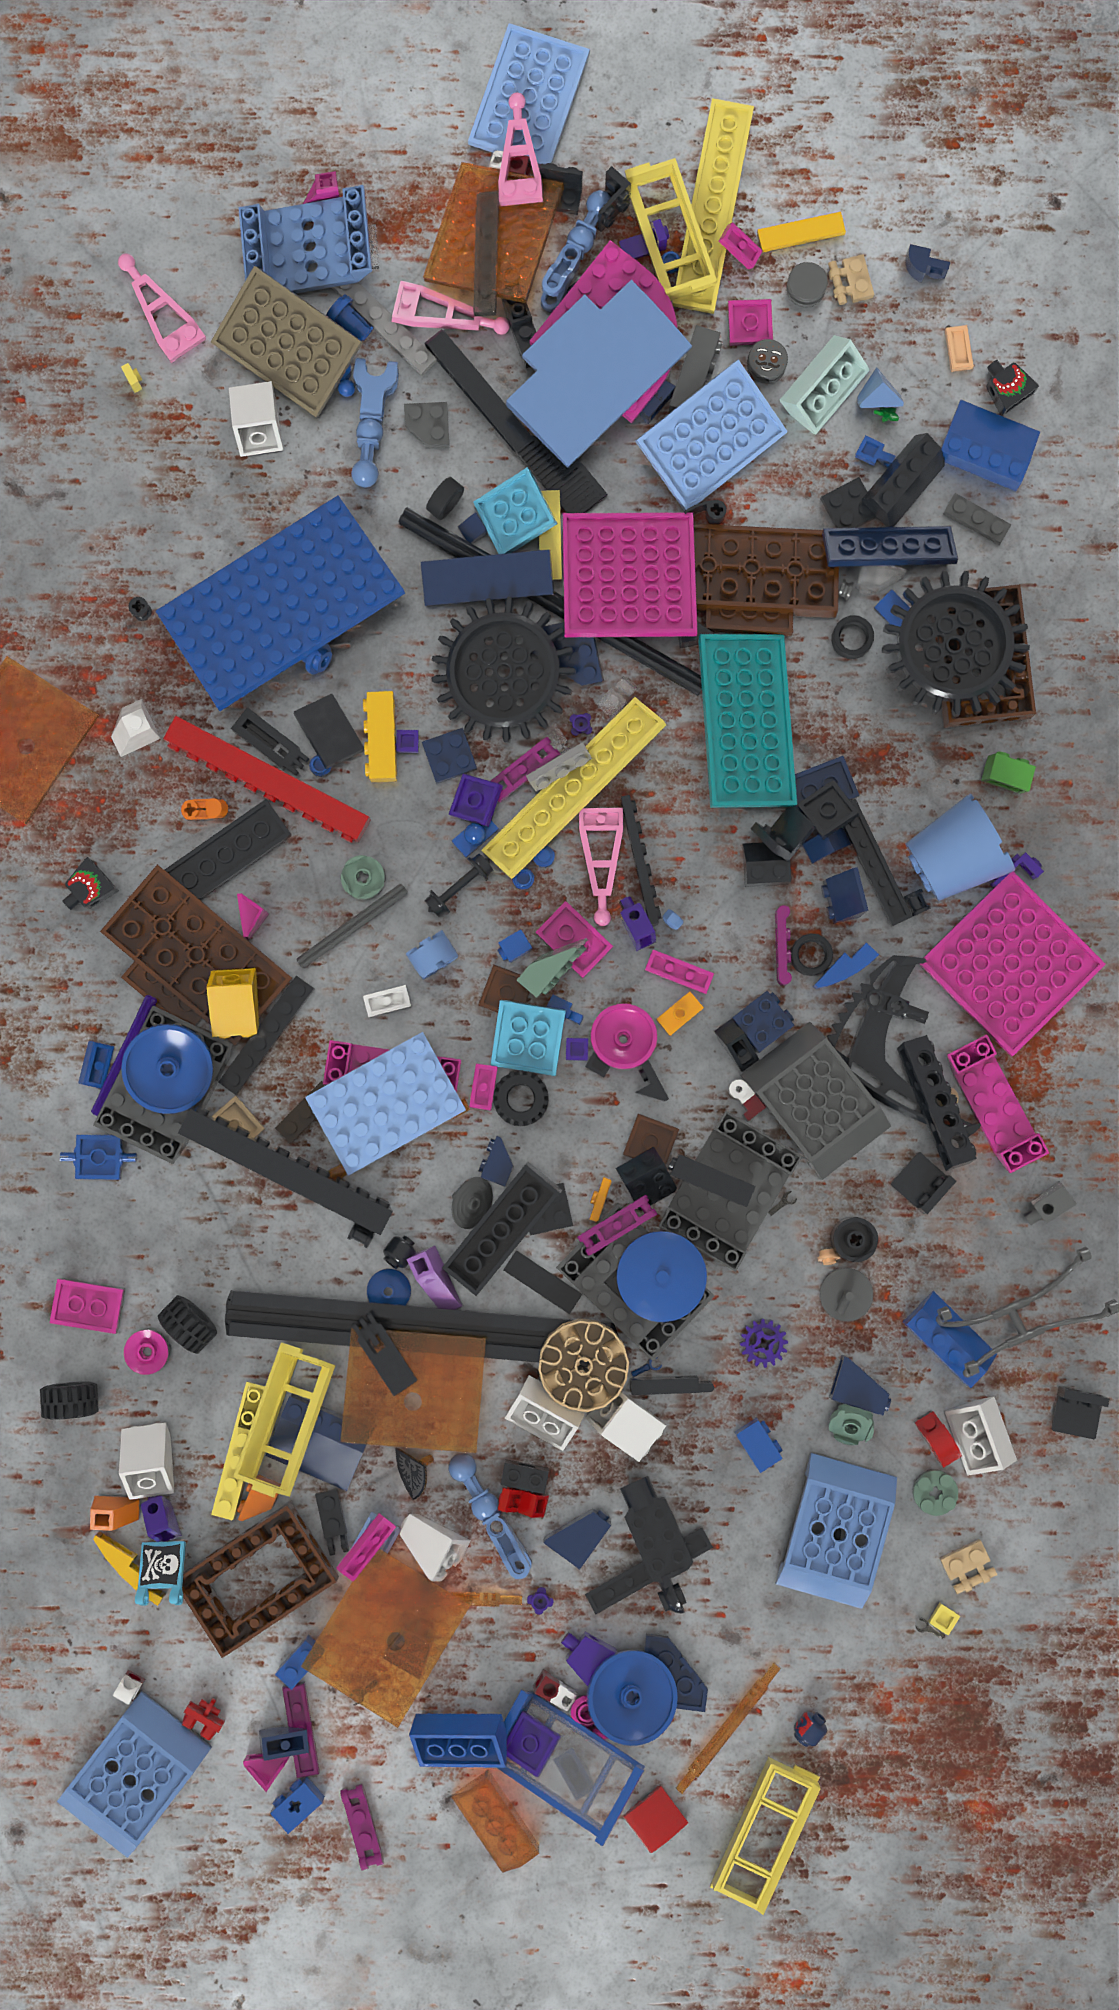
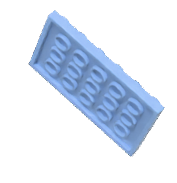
M509 23L472 127L468 145L492 153L497 150L504 151L508 121L513 120V109L509 106V97L513 93L519 92L526 100L525 106L522 109V119L526 118L538 167L540 168V164L552 163L585 69L590 49ZM515 130L512 146L525 145L526 141L523 130Z
M738 359L636 439L635 442L685 511L700 503L788 431Z
M423 1032L305 1097L348 1176L466 1111Z

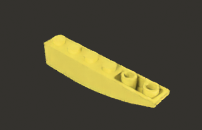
M246 1382L211 1515L229 1520H234L237 1517V1510L246 1482L233 1476L265 1386Z

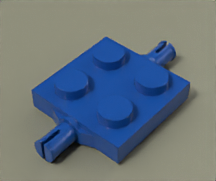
M76 1135L74 1152H60V1156H69L60 1157V1161H73L75 1179L121 1180L123 1162H137V1158H128L137 1157V1153H124L122 1139L114 1135Z

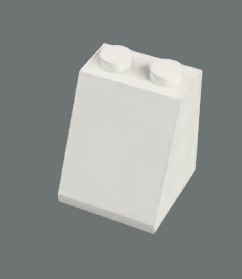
M272 381L230 387L232 427L240 456L282 451L283 444Z
M623 1390L607 1406L590 1411L585 1418L600 1435L638 1462L648 1454L650 1447L662 1435L666 1427L658 1417Z
M154 1423L152 1425L121 1429L119 1475L129 1500L174 1493L171 1435L166 1423Z

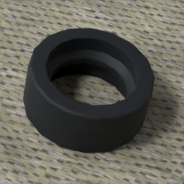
M451 476L446 478L431 495L426 505V510L439 520L444 519L459 502L464 493V486Z
M850 615L842 618L836 624L832 633L831 642L833 648L840 656L846 659L863 657L870 650L874 642L872 625L861 616ZM856 625L864 631L866 636L865 642L859 649L850 650L841 643L840 634L846 626Z
M810 933L803 935L795 941L791 948V963L803 975L815 976L821 974L829 968L833 960L831 944L825 937L819 934ZM816 942L823 948L824 960L818 967L810 968L801 963L799 950L805 943Z

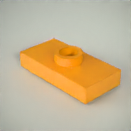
M689 991L656 1020L667 1034L671 1036L704 1007Z
M603 1177L599 1191L594 1190L590 1203L594 1204L589 1218L592 1221H599L612 1182L611 1179Z

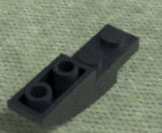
M518 281L500 287L498 290L520 356H522L532 346L530 340L535 335L536 329ZM523 359L526 369L531 368V366Z

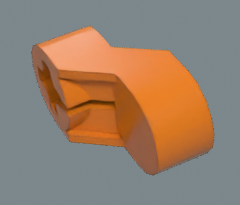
M215 798L187 800L181 807V813L184 818L189 820L221 819L228 813V804L223 799Z

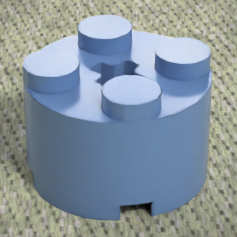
M443 930L433 935L432 939L428 937L421 941L419 949L415 947L406 953V956L423 980L435 974L442 967H446L459 956Z

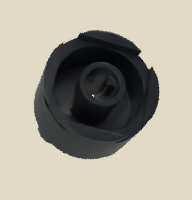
M843 1218L831 1230V1246L845 1260L862 1262L869 1259L876 1251L878 1233L875 1227L863 1218ZM852 1234L859 1236V1238L856 1239L857 1244L850 1243V1240L852 1239Z

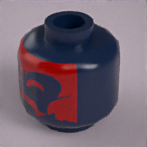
M805 1712L794 1725V1736L797 1741L805 1747L816 1746L827 1733L826 1719L818 1712H815V1714Z

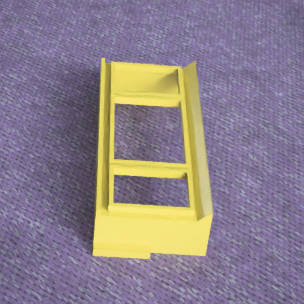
M676 158L652 166L648 162L625 170L626 179L631 183L630 200L657 280L665 289V294L669 296L670 301L710 287L714 288L717 279ZM670 176L677 198L645 209L638 187ZM680 206L695 254L663 264L647 216ZM696 261L699 262L704 277L671 287L666 271Z
M281 1343L233 1476L236 1479L252 1484V1490L271 1497H275L276 1493L289 1497L291 1495L336 1366L302 1354L303 1349ZM298 1359L322 1367L313 1393L289 1385ZM286 1391L310 1399L292 1454L268 1446ZM265 1452L289 1460L280 1487L256 1478Z
M768 1757L710 1884V1888L764 1915L821 1789L818 1783L820 1778L818 1775L797 1765L791 1768ZM775 1773L808 1788L797 1812L765 1797ZM761 1804L793 1819L770 1871L738 1856ZM734 1864L766 1878L758 1899L726 1884Z

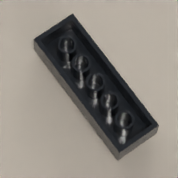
M527 1162L444 1264L442 1269L477 1296L562 1192V1189L531 1163Z

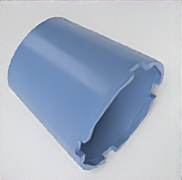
M971 793L905 843L910 853L908 858L913 869L919 874L927 892L932 891L938 901L1015 871L1009 853H1003L999 846L1002 843L1000 836L977 800L973 801L974 797Z

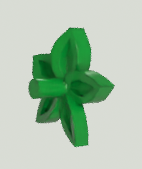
M880 407V410H874L873 412L882 416L883 422L899 420V416L895 413L896 408Z

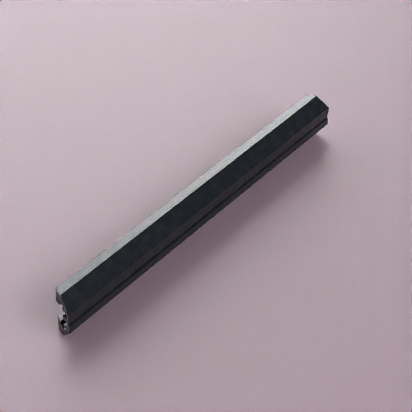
M237 1290L230 1291L226 1301L225 1328L226 1335L361 1347L357 1341L359 1337L351 1324L355 1322L359 1329L363 1328L358 1319L363 1317L367 1324L371 1321L366 1316L370 1312L376 1322L383 1325L399 1351L537 1363L540 1360L541 1348L549 1334L561 1324L572 1321V1319ZM601 1322L604 1325L612 1328L614 1332L618 1335L614 1323ZM375 1335L380 1342L377 1346H374L369 1339L375 1349H383L385 1347L378 1335ZM580 1360L579 1366L587 1367L589 1361L584 1362V1360Z

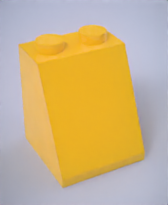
M256 968L211 971L206 988L212 1037L225 1039L235 1035L251 1037L257 1034L259 1016Z

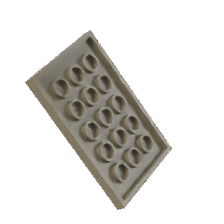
M254 266L211 340L212 344L264 381H272L274 388L315 417H319L363 344L357 337L257 266Z

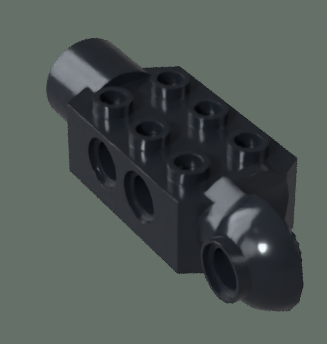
M646 1476L620 1488L629 1509L624 1518L651 1580L659 1583L662 1591L658 1592V1596L666 1612L671 1610L675 1613L683 1614L685 1611L682 1605L687 1602L679 1583L673 1585L671 1578L689 1570L694 1560L667 1499L657 1497L649 1476Z

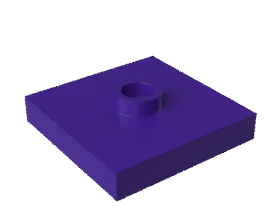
M463 773L449 815L489 827L503 786Z
M522 1711L507 1738V1757L535 1777H539L558 1744L561 1735L526 1711Z

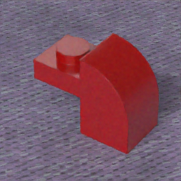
M934 1411L915 1422L916 1427L929 1444L931 1451L943 1468L962 1457L953 1437Z
M512 1487L503 1488L499 1496L498 1510L502 1512H518L531 1518H544L549 1495Z

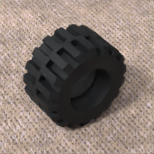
M523 1070L513 1071L502 1077L497 1083L493 1094L496 1112L504 1121L514 1126H528L537 1122L544 1115L549 1102L548 1090L544 1082L532 1072ZM519 1085L527 1086L534 1094L532 1107L523 1112L515 1111L508 1103L509 1092L512 1088Z
M177 1295L157 1315L164 1330L178 1344L192 1353L199 1354L217 1335L213 1322L202 1310L185 1297Z
M68 1382L44 1386L40 1389L41 1417L49 1420H61L96 1414L99 1412L97 1384L93 1382Z

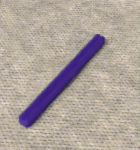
M150 995L145 996L93 1105L92 1114L98 1116L122 1068L124 1053L130 1042L139 1034L152 1006L156 1005V998Z

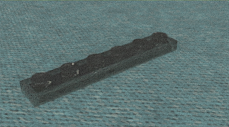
M498 191L477 192L473 307L475 317L496 316L499 234Z

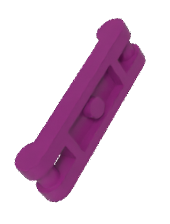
M548 737L537 743L491 780V782L498 784L504 781L508 786L504 790L502 789L498 799L499 802L505 800L511 793L527 782L526 776L561 755L557 749L552 747V742ZM543 749L547 753V756L544 758L539 754Z
M785 905L780 906L775 911L776 980L780 986H786L792 980L791 974L787 972V963H791V951L787 950V941H790V928H786V918L790 915V909Z
M646 1195L577 1236L580 1243L583 1242L587 1248L585 1251L588 1256L657 1215L656 1210L652 1209L649 1205V1199ZM641 1207L644 1212L640 1217L635 1212V1209ZM594 1234H597L600 1239L596 1244L590 1238Z
M363 1784L356 1785L355 1789L348 1790L346 1788L340 1790L361 1870L369 1869V1866L375 1864L377 1866L383 1865L384 1858ZM358 1797L359 1802L352 1804L351 1799ZM373 1849L374 1855L367 1857L365 1851Z

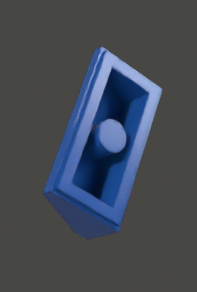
M891 589L874 608L889 624L900 626L903 620L894 616L890 612L893 605H898L904 610L909 611L910 607Z
M93 1041L88 1042L78 1081L79 1084L102 1089L107 1078L114 1046Z

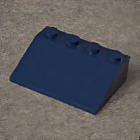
M293 1393L289 1396L269 1446L292 1454L310 1402L309 1400ZM321 1406L299 1471L347 1491L374 1428ZM266 1453L265 1455L280 1463L288 1465L289 1460L277 1457L269 1453Z

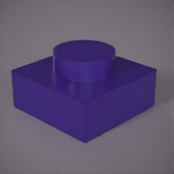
M397 730L396 752L419 753V730Z
M566 1038V1060L588 1061V1038Z

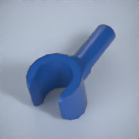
M649 1358L647 1364L631 1372V1374L635 1377L650 1369L659 1370L662 1365H658L655 1368L652 1367V1360Z

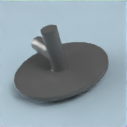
M481 1177L470 1178L453 1193L451 1211L454 1222L464 1229L474 1228L490 1209L493 1201V1192L487 1180Z
M840 1268L831 1272L824 1279L820 1288V1300L824 1310L831 1317L840 1321H854L864 1316L870 1309L873 1301V1289L868 1278L860 1271L852 1268Z

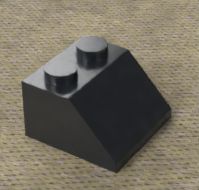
M764 842L742 844L745 887L789 885L791 883L790 860L787 861L772 852Z

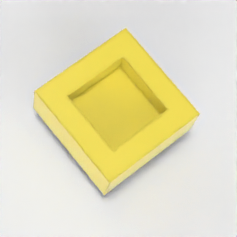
M129 363L121 366L133 391L136 393L142 390L139 384L142 378L137 369L132 370Z
M939 1603L928 1622L949 1635L959 1620L960 1615Z

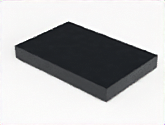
M329 694L294 711V716L325 769L364 751V746L333 694Z

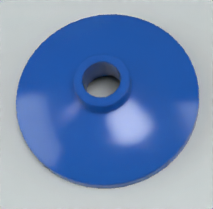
M395 1269L378 1271L371 1277L367 1285L369 1302L406 1305L411 1296L409 1280L402 1272ZM387 1287H390L392 1289V1294L390 1296H387L384 1293V1290Z

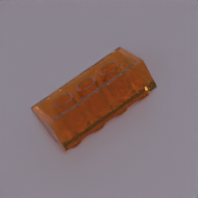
M486 1770L451 1795V1798L502 1873L523 1866L539 1854V1843L489 1770Z

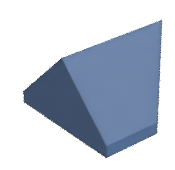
M877 367L857 396L860 408L900 407L904 405L899 392Z

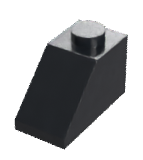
M730 1019L714 1031L721 1045L741 1072L759 1061L745 1033L733 1019Z

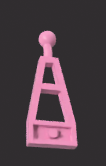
M515 92L509 97L508 101L510 108L513 109V120L508 121L498 180L500 206L543 202V186L526 118L522 119V109L525 106L526 100L521 93ZM515 130H523L526 141L525 145L512 146ZM529 155L535 178L507 181L510 158Z
M125 253L118 258L120 269L127 271L134 281L131 284L157 343L171 363L206 340L204 333L185 310L146 274L140 275L135 268V259L132 255ZM145 285H148L159 296L158 299L147 305L140 290ZM167 304L186 324L163 339L152 314Z
M400 281L391 322L412 327L479 330V325L493 328L500 335L506 334L510 329V323L505 317H498L496 319L482 317V311L422 285ZM420 296L447 307L446 317L415 316ZM454 310L472 317L474 320L452 319Z
M583 808L579 812V832L593 896H598V910L594 914V921L598 926H606L611 921V914L607 911L606 896H611L623 833V808ZM586 831H616L611 860L592 861ZM594 868H610L606 889H598Z

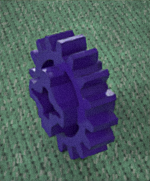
M763 1318L760 1319V1324L753 1320V1327L750 1328L746 1325L745 1329L748 1332L740 1334V1336L745 1338L744 1341L739 1342L740 1346H745L741 1353L743 1355L749 1354L746 1360L750 1362L754 1359L755 1366H758L760 1362H762L764 1368H767V1362L774 1366L776 1365V1358L779 1360L783 1359L780 1353H787L783 1345L788 1344V1340L782 1338L786 1335V1332H779L781 1325L773 1326V1320L771 1319L767 1324ZM762 1328L771 1329L775 1333L768 1335L763 1332ZM754 1332V1341L749 1345V1339ZM761 1338L769 1340L766 1343V1348L758 1346V1344L761 1343ZM778 1342L777 1350L773 1353V1346ZM760 1351L764 1353L766 1357L761 1358L754 1355L753 1353Z

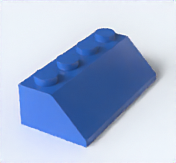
M932 1291L902 1323L966 1386L972 1388L988 1371L997 1353L979 1366V1373L968 1378L964 1377V1364L972 1360L976 1362L992 1350V1348L970 1326L943 1327L938 1325L936 1322L937 1310L945 1306L949 1308L952 1314V1319L947 1320L948 1322L964 1320Z
M427 1713L415 1715L409 1737L420 1767L506 1768L507 1730L502 1714Z

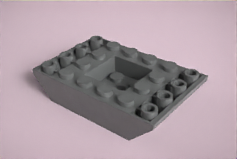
M152 1006L140 1032L159 1024H175L190 1029L207 1045L213 1060V1076L206 1094L197 1104L192 1106L195 1109L197 1106L206 1108L227 1066L233 1044L219 1037H212L211 1033L158 1007ZM121 1068L93 1126L174 1164L190 1140L178 1134V1131L191 1108L172 1114L157 1113L144 1108L128 1093L123 1082Z
M617 1203L600 1222L620 1211L623 1207ZM639 1225L590 1256L585 1251L587 1248L584 1243H579L556 1268L652 1361L660 1355L714 1297L705 1288L698 1305L684 1317L669 1322L647 1320L634 1313L624 1302L617 1285V1268L619 1260L629 1244L649 1232L642 1225ZM597 1234L590 1237L594 1244L600 1241Z

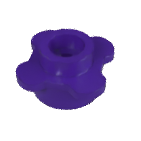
M590 714L571 715V733L574 736L580 733L589 735L592 732Z
M539 1587L536 1593L527 1597V1603L532 1605L534 1612L538 1615H541L548 1607H552L554 1603L553 1598L546 1594L544 1587Z

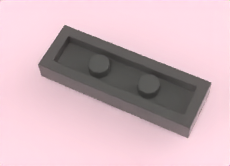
M956 493L943 513L998 545L1001 544L1012 525Z

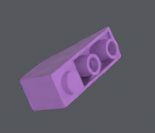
M435 1245L407 1259L416 1281L437 1308L457 1309L463 1306L448 1273L442 1269L444 1264Z

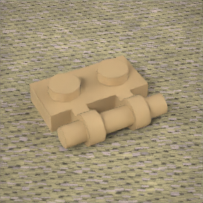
M864 254L843 259V268H838L836 261L828 263L830 270L828 272L829 278L833 281L835 288L833 293L835 298L838 299L839 305L846 304V296L849 295L851 296L852 303L874 297ZM843 277H846L848 285L846 287L843 286L841 281Z
M980 1539L939 1558L948 1578L953 1580L958 1577L960 1583L953 1586L956 1594L963 1591L967 1593L972 1590V1587L982 1582L985 1584L990 1581V1578L997 1576L994 1567L987 1570L983 1567L984 1564L991 1560ZM976 1568L978 1574L967 1579L965 1573Z

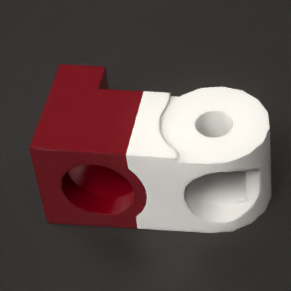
M498 150L493 152L488 167L489 172L496 176L500 175L503 151ZM525 155L511 157L507 178L515 180L529 178L532 170L530 157Z
M735 1080L729 1085V1095L733 1099L738 1100L744 1107L746 1112L742 1116L747 1122L766 1108L745 1081Z
M545 1669L542 1670L533 1684L535 1694L566 1711L570 1710L579 1695L574 1689L563 1684L562 1681L553 1677Z
M128 1670L113 1696L129 1705L131 1701L135 1700L146 1679Z

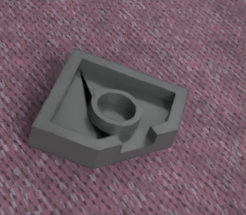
M447 402L404 404L406 429L416 435L428 448L449 447Z

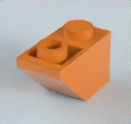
M258 1474L256 1477L257 1479H260L262 1481L268 1482L279 1487L281 1485V1483H278L260 1474ZM249 1483L246 1491L249 1492L246 1500L242 1499L237 1510L240 1513L238 1520L244 1521L271 1510L279 1494L276 1493L275 1497L268 1496L252 1490L253 1485Z
M94 1496L90 1509V1530L113 1531L139 1520L140 1498L129 1500V1497Z

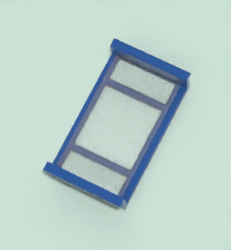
M521 1690L504 1720L507 1738L522 1711H526L561 1735V1738L539 1777H535L508 1757L506 1768L498 1769L597 1836L595 1842L604 1846L641 1778L645 1766L587 1727L574 1721L572 1717L533 1691L526 1692Z

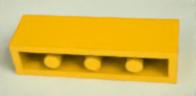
M393 691L367 692V699H363V711L367 712V720H364V733H368V742H364L365 755H369V763H365L366 777L369 776L371 783L397 782Z

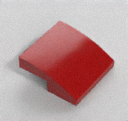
M657 1786L643 1801H638L623 1815L624 1819L650 1853L663 1846L688 1824V1821L662 1786Z

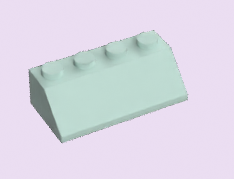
M834 335L782 396L780 402L790 416L816 435L870 369L851 339Z

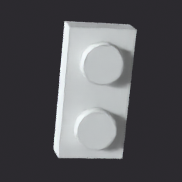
M406 985L363 996L369 1018L412 1007Z

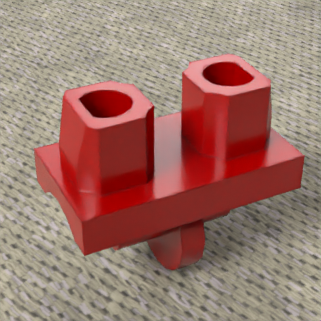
M212 1698L210 1703L201 1699L199 1705L192 1701L189 1702L183 1712L185 1715L182 1725L188 1729H193L195 1723L199 1721L205 1725L200 1735L207 1740H211L216 1732L219 1733L225 1720L218 1717L221 1710L214 1706L215 1698Z

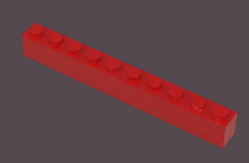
M176 715L163 737L168 743L167 747L177 753L180 750L186 752V757L198 763L201 760L207 763L205 767L217 773L220 770L226 773L224 777L235 783L237 780L245 783L244 787L254 793L257 790L264 793L263 797L273 803L276 800L283 803L282 807L292 813L295 810L303 813L302 818L311 823H314L315 820L322 823L321 827L331 833L334 830L341 833L340 837L350 843L353 840L358 843L360 842L371 821L370 817Z

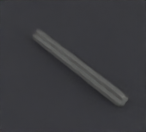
M399 884L299 956L296 959L299 965L305 968L405 896L408 893L403 884Z

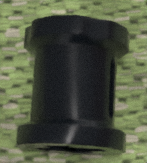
M134 597L130 600L128 608L131 614L138 621L148 620L152 615V609L147 601L142 597ZM140 606H143L144 608L138 613L137 610L140 609Z
M922 889L904 896V899L908 900L913 910V917L931 909L930 905L926 904L922 895Z
M354 1223L347 1239H354L364 1244L365 1248H368L375 1232Z

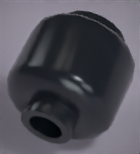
M405 1235L403 1238L394 1236L383 1249L385 1256L383 1259L395 1269L406 1268L408 1265L407 1259L416 1254V1250L413 1247L415 1243Z

